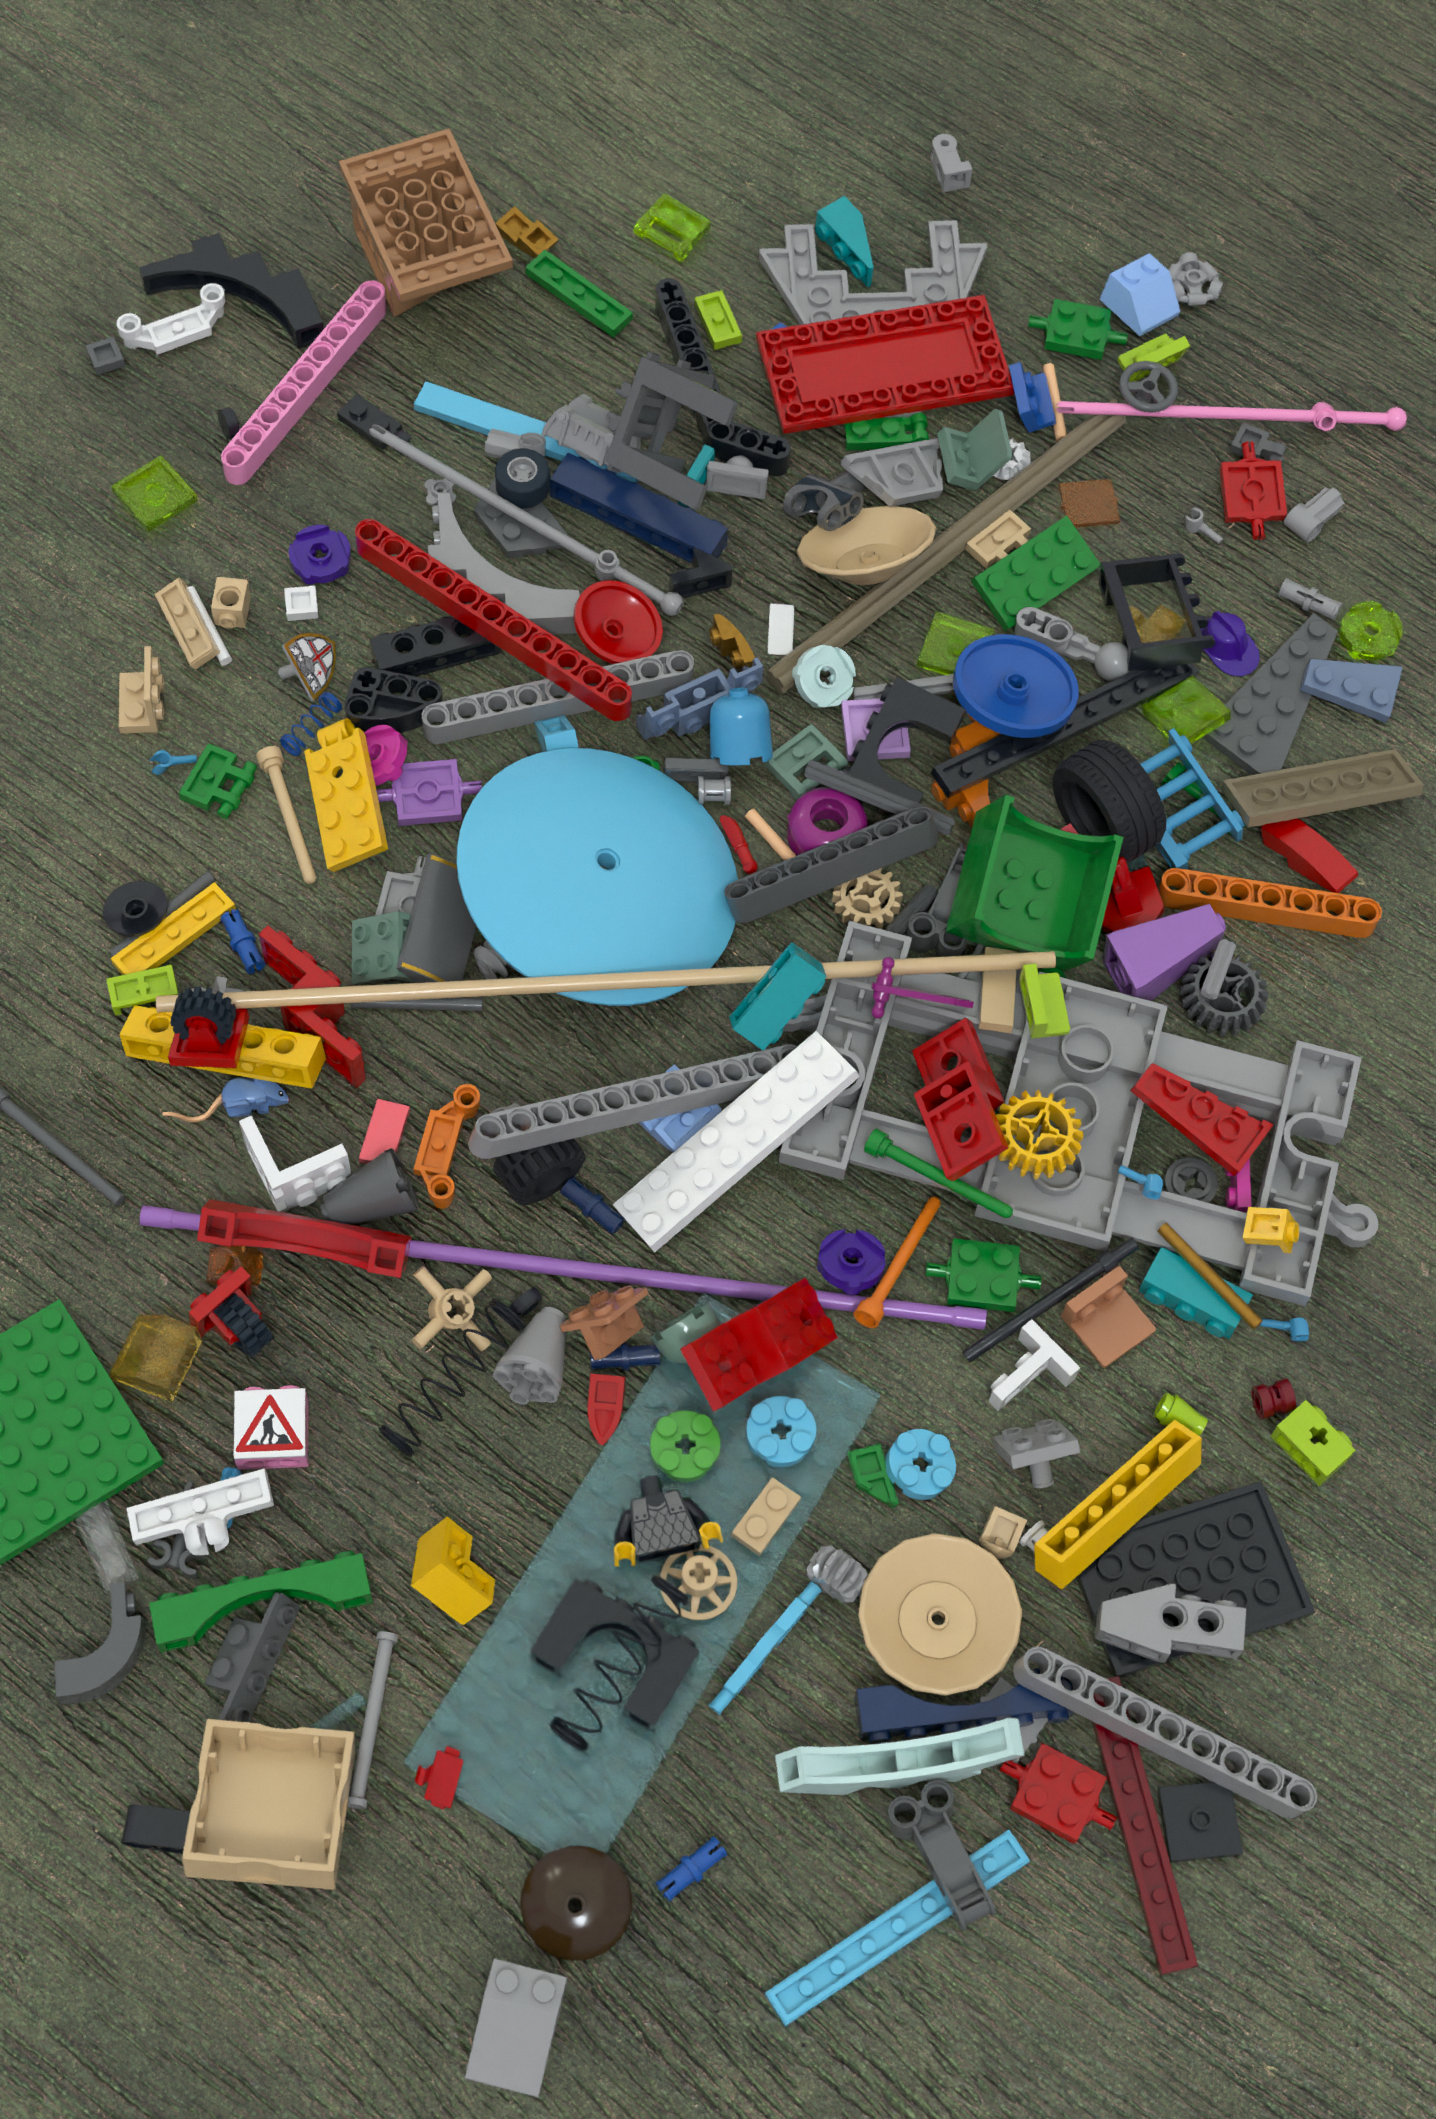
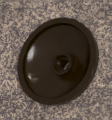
M584 1845L561 1847L542 1857L529 1872L521 1893L522 1919L531 1938L547 1953L557 1958L571 1961L591 1959L608 1951L625 1932L632 1911L631 1888L622 1868L606 1853ZM579 1898L583 1904L582 1909L578 1912L571 1911L568 1906L570 1899Z

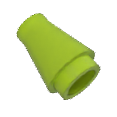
M1167 1392L1160 1399L1153 1414V1417L1159 1419V1424L1168 1426L1172 1421L1176 1420L1199 1436L1208 1422L1207 1418L1201 1416L1177 1394L1172 1396Z

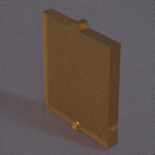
M1111 479L1059 484L1062 500L1060 509L1064 510L1065 516L1069 517L1075 528L1120 523L1117 508L1119 499L1114 495Z

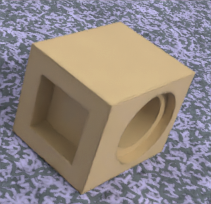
M217 577L211 606L214 625L229 629L246 627L251 599L248 580Z

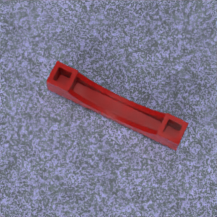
M210 1199L201 1210L197 1241L229 1247L232 1245L252 1246L304 1253L354 1265L370 1273L401 1278L407 1267L412 1236Z

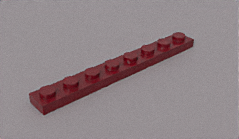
M1119 1676L1107 1678V1680L1122 1687ZM1093 1693L1096 1704L1105 1707L1102 1696ZM1126 1709V1715L1128 1719L1131 1721L1128 1709ZM1092 1721L1159 1974L1161 1976L1196 1968L1198 1966L1138 1744Z

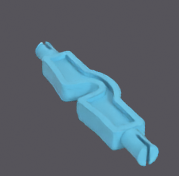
M810 1581L799 1597L794 1599L776 1623L760 1639L747 1658L724 1684L723 1689L708 1705L715 1713L721 1715V1712L731 1700L740 1693L764 1664L774 1647H778L805 1614L810 1604L822 1592L819 1586Z

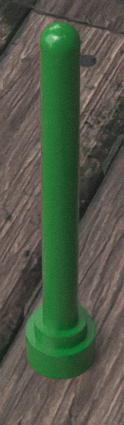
M877 1128L870 1134L864 1147L865 1153L874 1158L879 1156L886 1158L887 1156L1003 1218L1012 1216L1013 1209L1010 1205L960 1179L955 1181L947 1179L943 1170L893 1145V1140L889 1139V1134Z

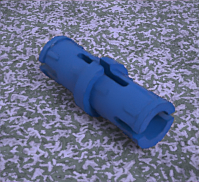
M231 910L232 919L229 912H225L220 920L231 938L230 945L233 951L238 952L248 974L255 973L254 964L257 971H261L266 966V963L255 945L256 938L253 932L248 931L239 910Z
M714 1836L689 1857L684 1855L679 1860L680 1864L655 1882L660 1892L671 1883H674L663 1894L668 1902H671L676 1895L693 1881L698 1883L702 1880V1874L727 1856L723 1846L713 1854H708L720 1843Z

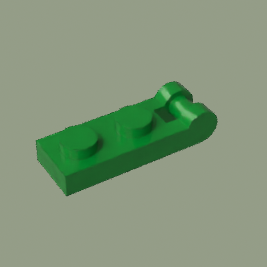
M915 413L910 417H883L844 424L846 450H876L929 440V433L925 431V428L928 426L927 416L923 413ZM905 431H914L912 434H905Z

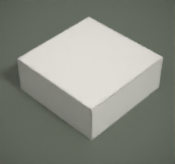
M315 586L284 588L287 621L318 618Z

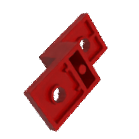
M267 925L259 933L266 965L293 986L291 989L341 987V981L330 970L325 972L318 967L314 957L305 950L300 952L296 949L291 939L284 932H276ZM344 1003L280 1006L284 1027L287 1031L321 1037L326 1057L325 1062L356 1088L366 1080L361 1046L351 1037L345 1039L338 1033V1029L335 1026V1023L345 1014Z
M964 1018L912 1050L925 1083V1087L914 1093V1097L946 1178L955 1181L1009 1149L994 1113V1110L1003 1103L1005 1104V1101L972 1021ZM953 1056H958L956 1067L948 1071L947 1065L949 1060ZM971 1127L972 1135L970 1139L962 1143L961 1135L963 1130Z
M805 1277L762 1303L730 1318L683 1346L680 1350L714 1412L756 1385L794 1367L838 1337L834 1331L832 1321L826 1316L818 1301L816 1291L810 1286Z

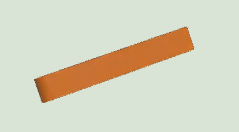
M1180 868L1166 870L1158 887L1163 905L1167 908L1187 911L1210 904L1215 914L1219 913L1223 917L1356 938L1369 937L1374 932L1382 915V908L1379 903L1370 898ZM1168 886H1174V887L1178 888L1179 890H1178V891L1171 890ZM1200 891H1206L1210 896L1203 895ZM1231 896H1238L1242 901L1235 900ZM1263 901H1269L1273 903L1274 906L1267 905ZM1295 906H1301L1306 911L1299 910ZM1327 911H1333L1338 916L1331 915ZM1359 916H1365L1369 921L1363 920Z

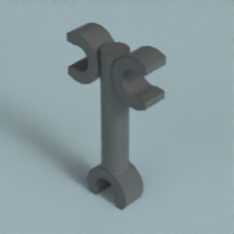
M188 1481L184 1491L194 1489L193 1482ZM177 1533L172 1549L163 1540L154 1541V1547L165 1551V1555L159 1560L148 1558L149 1566L157 1570L169 1567L174 1570H181L183 1575L188 1578H197V1570L188 1568L187 1562L190 1559L203 1560L204 1556L193 1555L186 1550L183 1533Z

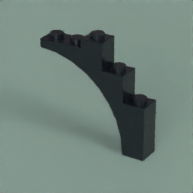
M219 233L191 241L193 249L191 252L139 267L142 286L146 295L169 290H201L207 284H218L223 288L225 294L250 302L275 318L288 332L297 349L310 346L324 330L323 320L299 268L271 277L259 251L243 254L231 259Z

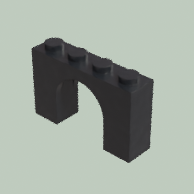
M896 677L893 685L888 683L881 695L880 701L884 703L879 713L873 711L866 728L870 731L865 741L859 739L852 756L856 759L851 769L845 767L843 772L921 804L924 793L891 778L882 769L877 756L880 744L890 733L902 728L919 729L951 744L964 719L965 708ZM857 799L859 800L862 806L871 809L887 818L896 815L882 808L869 804L865 801Z
M575 1578L531 1648L530 1660L562 1678L582 1644L596 1633L613 1630L626 1633L647 1643L658 1644L659 1640L645 1620L633 1612L634 1607L627 1601L618 1597L612 1600L602 1594L604 1590L593 1581L586 1579L583 1583ZM647 1616L648 1620L658 1631L662 1645L659 1647H649L640 1644L645 1653L647 1665L641 1679L623 1707V1716L655 1733L699 1660L700 1651L695 1649L697 1645L688 1637L682 1634H678L677 1637L664 1630L665 1625L654 1617Z

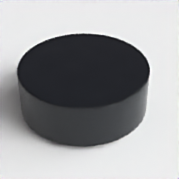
M230 407L218 410V420L225 438H234L240 430L234 410Z
M533 1287L518 1297L509 1308L519 1318H523L541 1303L543 1296Z

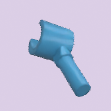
M159 750L149 761H158L160 763L152 769V773L161 775L169 766L196 763L197 757L196 755L171 756L168 752Z
M1123 1165L1120 1166L1118 1173L1144 1185L1142 1194L1146 1198L1153 1200L1160 1198L1163 1187L1161 1176L1157 1174L1143 1175Z
M1298 1317L1289 1321L1262 1318L1261 1327L1290 1330L1292 1341L1302 1342L1309 1338L1308 1323L1304 1318Z

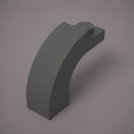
M125 1582L110 1583L112 1624L110 1633L102 1646L95 1652L81 1658L55 1661L56 1698L61 1705L90 1701L108 1693L129 1675L137 1663L144 1645L146 1624L141 1615L131 1616V1614L137 1613L135 1592L130 1593Z

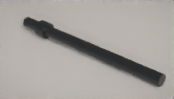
M1131 1237L1112 1251H1104L1096 1257V1262L962 1351L963 1355L971 1363L1020 1330L1031 1319H1036L1102 1273L1108 1274L1119 1266L1118 1263L1138 1250L1139 1246Z

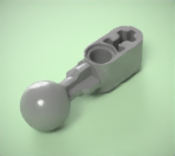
M1026 607L1018 612L1014 635L1036 640L1054 650L1062 658L1084 659L1094 663L1099 676L1110 682L1132 672L1128 671L1127 664L1129 648L1122 643L1110 642L1101 647L1089 642L1087 636L1074 631L1071 624L1064 619L1034 607Z

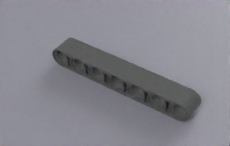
M924 806L912 808L730 883L725 888L724 895L732 916L739 923L753 921L933 847L939 841V834L932 811Z

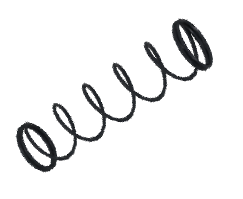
M497 1299L489 1301V1304L485 1306V1314L490 1325L503 1343L474 1329L463 1331L465 1343L482 1368L454 1354L446 1353L442 1355L443 1366L461 1393L438 1381L428 1378L420 1379L421 1390L439 1418L411 1404H398V1411L403 1422L418 1443L392 1431L386 1425L382 1424L381 1427H378L380 1433L408 1457H413L415 1452L406 1442L416 1447H422V1443L404 1417L401 1406L412 1408L438 1422H444L443 1416L425 1391L423 1382L434 1383L460 1397H465V1392L448 1369L444 1358L446 1356L452 1357L481 1372H487L485 1365L471 1347L466 1337V1332L479 1334L504 1348H508V1343L488 1314L487 1309L489 1307L518 1331H523V1328H525L524 1322L501 1301Z
M652 1575L653 1578H650L651 1582L669 1597L679 1614H666L636 1602L633 1603V1607L656 1634L659 1643H647L619 1631H613L614 1637L634 1659L639 1671L633 1673L600 1660H593L594 1665L618 1693L619 1700H606L579 1688H573L577 1697L586 1705L598 1721L599 1729H587L560 1717H553L554 1720H551V1723H549L550 1729L556 1735L582 1752H586L590 1748L588 1742L566 1725L589 1733H599L602 1731V1723L596 1712L580 1693L608 1704H620L622 1702L620 1690L600 1665L631 1676H637L642 1673L640 1662L619 1636L649 1647H659L662 1645L658 1631L638 1607L664 1617L680 1618L682 1616L681 1609L677 1602L684 1606H689V1603H691L688 1596L658 1575Z

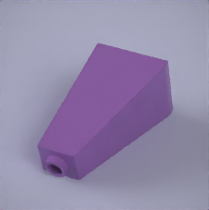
M1208 904L1107 934L1102 962L1119 993L1152 1001L1187 973L1192 963L1196 964L1201 956L1206 957L1217 948L1219 941L1223 939L1226 925L1222 916L1219 913L1215 914L1211 905Z

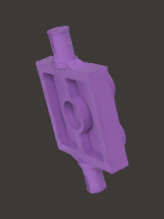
M457 759L404 763L401 766L403 769L402 774L397 780L393 781L392 788L378 789L376 791L379 802L393 801L397 809L399 826L462 821L461 804L464 798L463 795L478 794L482 789L481 780L462 782L458 774Z

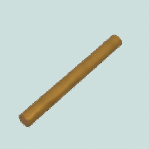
M1167 1222L1157 1230L1164 1240L1253 1330L1263 1322L1250 1306Z

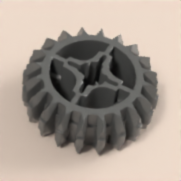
M1215 952L1210 954L1208 959L1201 956L1196 964L1192 963L1189 966L1186 975L1183 976L1181 981L1183 986H1181L1179 994L1183 998L1181 1002L1182 1008L1189 1009L1186 1014L1187 1019L1197 1018L1196 1028L1201 1027L1203 1024L1208 1027V1035L1214 1029L1219 1030L1221 1038L1226 1035L1227 1030L1234 1037L1239 1034L1240 1029L1244 1032L1249 1031L1252 1024L1256 1025L1260 1021V1015L1264 1014L1267 1008L1265 1002L1268 1000L1269 992L1265 991L1267 980L1259 979L1261 969L1252 971L1251 960L1244 964L1240 962V954L1235 956L1234 959H1231L1217 999H1203L1199 984L1205 981ZM1243 990L1248 997V1005L1245 1008L1241 1004L1242 999L1239 996Z

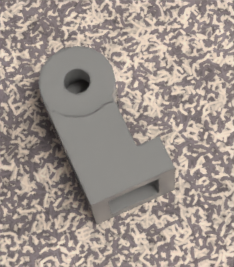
M949 134L937 135L932 142L933 150L930 159L942 192L970 187L972 167L969 161L961 162L957 153L956 139Z

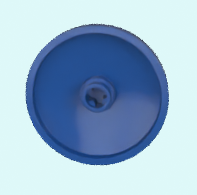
M998 634L974 641L962 651L953 673L954 692L961 706L965 708V711L983 726L1008 736L1033 738L1053 733L1068 722L1078 701V683L1068 663L1048 646L1023 636Z

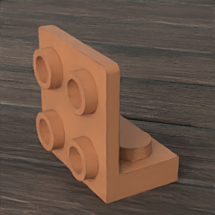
M1120 1265L1068 1301L1061 1315V1318L1102 1368L1111 1365L1156 1331V1327L1124 1290L1123 1286L1128 1275Z

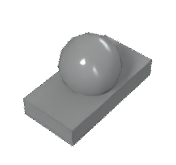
M742 455L730 458L727 463L709 461L706 478L707 491L765 499L769 470L753 468L752 462Z

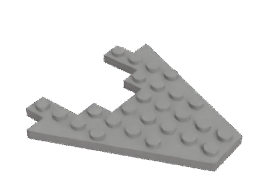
M957 220L928 221L927 230L932 268H905V292L849 293L847 270L818 271L813 224L784 225L785 248L759 249V260L799 325L967 298L986 255L987 243L960 244ZM922 411L888 417H910L915 413H922Z

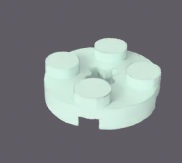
M827 645L812 647L800 656L797 665L792 670V676L799 694L814 708L838 706L841 704V701H846L853 692V677H856L855 667L849 655L838 647L834 648ZM821 670L823 672L828 670L831 674L828 677L830 682L828 685L820 680Z

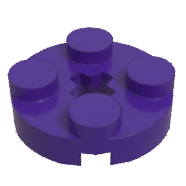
M313 525L302 529L295 535L296 540L289 546V559L293 571L302 578L304 583L309 585L327 583L348 573L351 561L350 544L342 532L338 530L337 533L329 530V526ZM317 550H321L322 553H328L323 558L314 557Z
M845 1229L837 1230L829 1234L822 1241L817 1270L833 1286L842 1289L846 1294L857 1295L861 1290L871 1288L877 1284L882 1278L886 1263L884 1257L885 1250L881 1242L868 1232L856 1230L855 1234L845 1233ZM847 1256L850 1259L857 1257L858 1262L856 1264L848 1263L845 1257Z

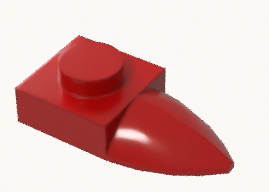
M590 1374L587 1407L588 1421L591 1431L600 1445H604L611 1438L619 1424L621 1413L624 1410L626 1376Z

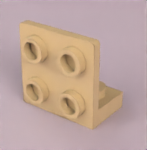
M144 646V672L120 673V734L158 732L159 720H164L163 701H160V693H164V676L160 674L159 657H154L151 646Z

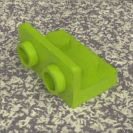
M1163 334L1120 355L1117 361L1123 371L1131 364L1140 361H1152L1166 367L1179 361L1190 347V344L1185 336L1174 341L1167 334ZM1151 370L1135 372L1129 378V382H1135L1150 375Z

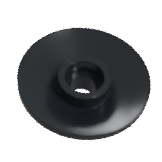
M133 881L115 889L106 899L103 907L105 923L111 931L121 936L135 937L144 935L154 930L165 918L168 909L167 898L162 889L151 882Z

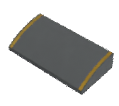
M432 853L427 854L396 969L416 983L462 981L476 924L470 916L462 896L456 863Z

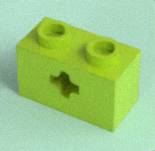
M1307 1400L1278 1424L1270 1436L1319 1487L1340 1469L1356 1451L1352 1447L1349 1437L1342 1431H1336L1327 1422L1324 1412L1315 1405L1311 1406ZM1317 1438L1320 1442L1314 1445L1310 1440Z

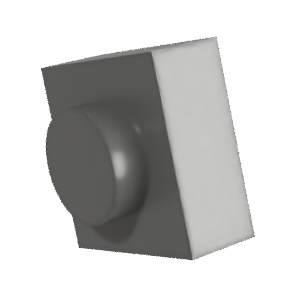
M114 336L85 345L96 375L125 366L123 356Z

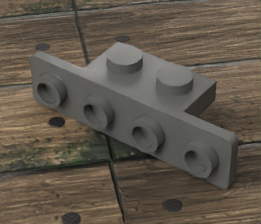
M274 1593L261 1624L234 1617L205 1681V1685L211 1689L229 1694L218 1720L250 1723L300 1608L297 1603L283 1593Z

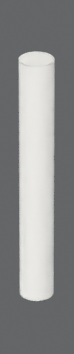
M189 586L188 589L221 652L217 655V658L221 665H227L232 661V658L195 587Z

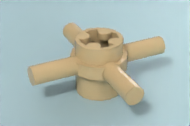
M424 1266L413 1274L433 1297L428 1307L431 1321L412 1339V1342L419 1349H422L442 1328L448 1330L460 1328L462 1331L474 1329L482 1332L471 1320L475 1309L472 1298L492 1280V1276L488 1271L481 1270L462 1290L457 1288L444 1290ZM451 1303L457 1309L456 1315L452 1318L446 1313L452 1309ZM466 1332L467 1337L481 1352L491 1344L489 1339L479 1334Z

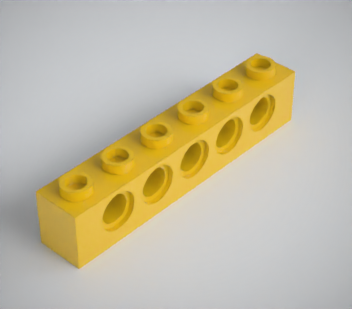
M134 1005L119 1034L125 1055L170 1064L168 1055L174 1036V1026L170 1024L173 1012L157 1013L155 1007L148 1008ZM248 1024L237 1068H190L313 1089L326 1057L321 1037Z

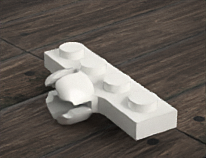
M261 1469L128 1507L127 1513L132 1539L136 1545L183 1533L188 1551L193 1555L201 1556L209 1555L208 1543L209 1545H214L215 1552L223 1550L228 1545L229 1536L226 1526L228 1520L274 1506L268 1474L265 1469Z

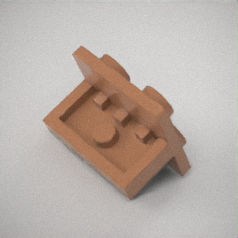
M631 1285L620 1288L610 1294L607 1290L597 1292L589 1297L590 1303L569 1312L570 1318L560 1325L561 1331L567 1332L580 1329L593 1359H603L644 1327L635 1304L648 1295L649 1292L646 1287L633 1289Z

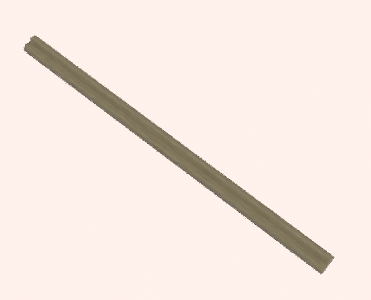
M1111 399L1108 403H1119V402H1118V400H1116V399ZM1092 414L937 536L931 545L897 575L876 584L767 670L768 676H766V679L770 686H774L778 693L784 694L795 685L792 670L805 651L819 645L842 648L966 549L967 542L1008 510L1012 512L1126 423L1127 416Z

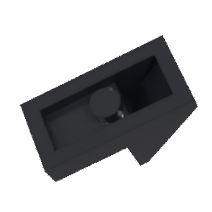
M692 548L693 568H684L670 574L669 591L679 593L682 598H687L731 587L733 569L731 564L697 548Z

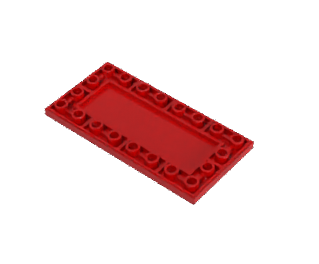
M985 295L756 332L757 345L783 434L1014 395L1012 378Z

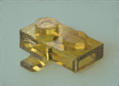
M1161 604L1148 621L1140 610L1133 606L1130 607L1141 643L1175 639L1186 622L1184 618Z

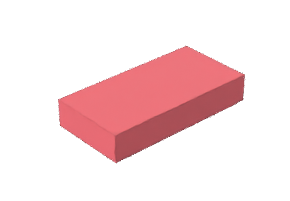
M377 1099L359 1155V1163L367 1164L383 1151L391 1148L397 1154L410 1113V1106Z

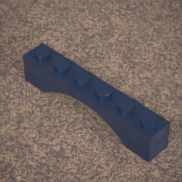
M1035 1668L1032 1672L1040 1674V1668ZM1061 1677L1060 1680L1063 1687L1072 1691L1073 1687L1070 1680ZM1021 1684L994 1699L972 1705L947 1706L926 1702L906 1694L893 1685L856 1689L854 1696L860 1740L869 1739L871 1744L891 1741V1736L905 1735V1739L913 1740L926 1737V1732L941 1731L942 1735L962 1731V1728L978 1727L1006 1718H1017L1020 1727L1034 1724L1033 1719L1047 1718L1048 1723H1059L1069 1720V1716L1074 1714L1073 1711L1027 1689Z

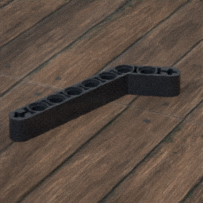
M671 278L659 281L656 286L655 308L676 366L679 359L691 363V370L707 373L715 377L681 284ZM715 377L711 389L721 394ZM692 409L704 444L714 448L715 458L728 461L734 456L742 455L752 462L753 468L769 470L768 475L782 476L788 471L791 446L785 438L731 421L729 426L723 425Z

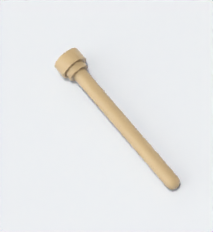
M278 746L265 747L256 754L259 767L269 774L304 882L313 884L316 881V875L281 772L282 764L284 763L281 749Z

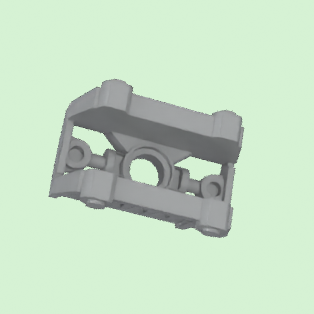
M582 394L573 399L568 406L564 405L552 414L543 428L542 435L557 440L560 446L574 449L581 457L594 460L600 466L604 464L608 466L609 464L605 463L615 435V431L607 428L610 419L606 416L611 411L593 403L591 397ZM632 436L629 446L640 449L641 437Z

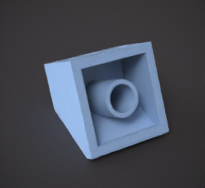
M1150 253L1110 273L1100 300L1139 336L1177 317L1180 313L1170 271Z

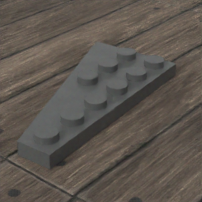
M1313 613L1201 729L1199 736L1251 775L1281 770L1312 696L1300 690L1306 665L1310 659H1327L1338 630Z

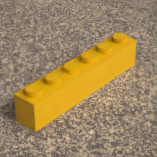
M1172 1421L1034 1544L1035 1571L1060 1589L1065 1588L1201 1465L1202 1437L1178 1421Z

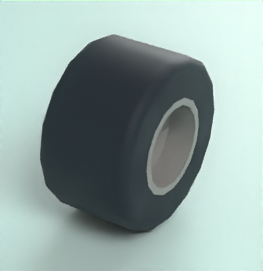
M527 448L513 449L504 453L498 460L495 468L497 494L521 509L532 508L542 503L548 496L550 489L549 464L543 455Z

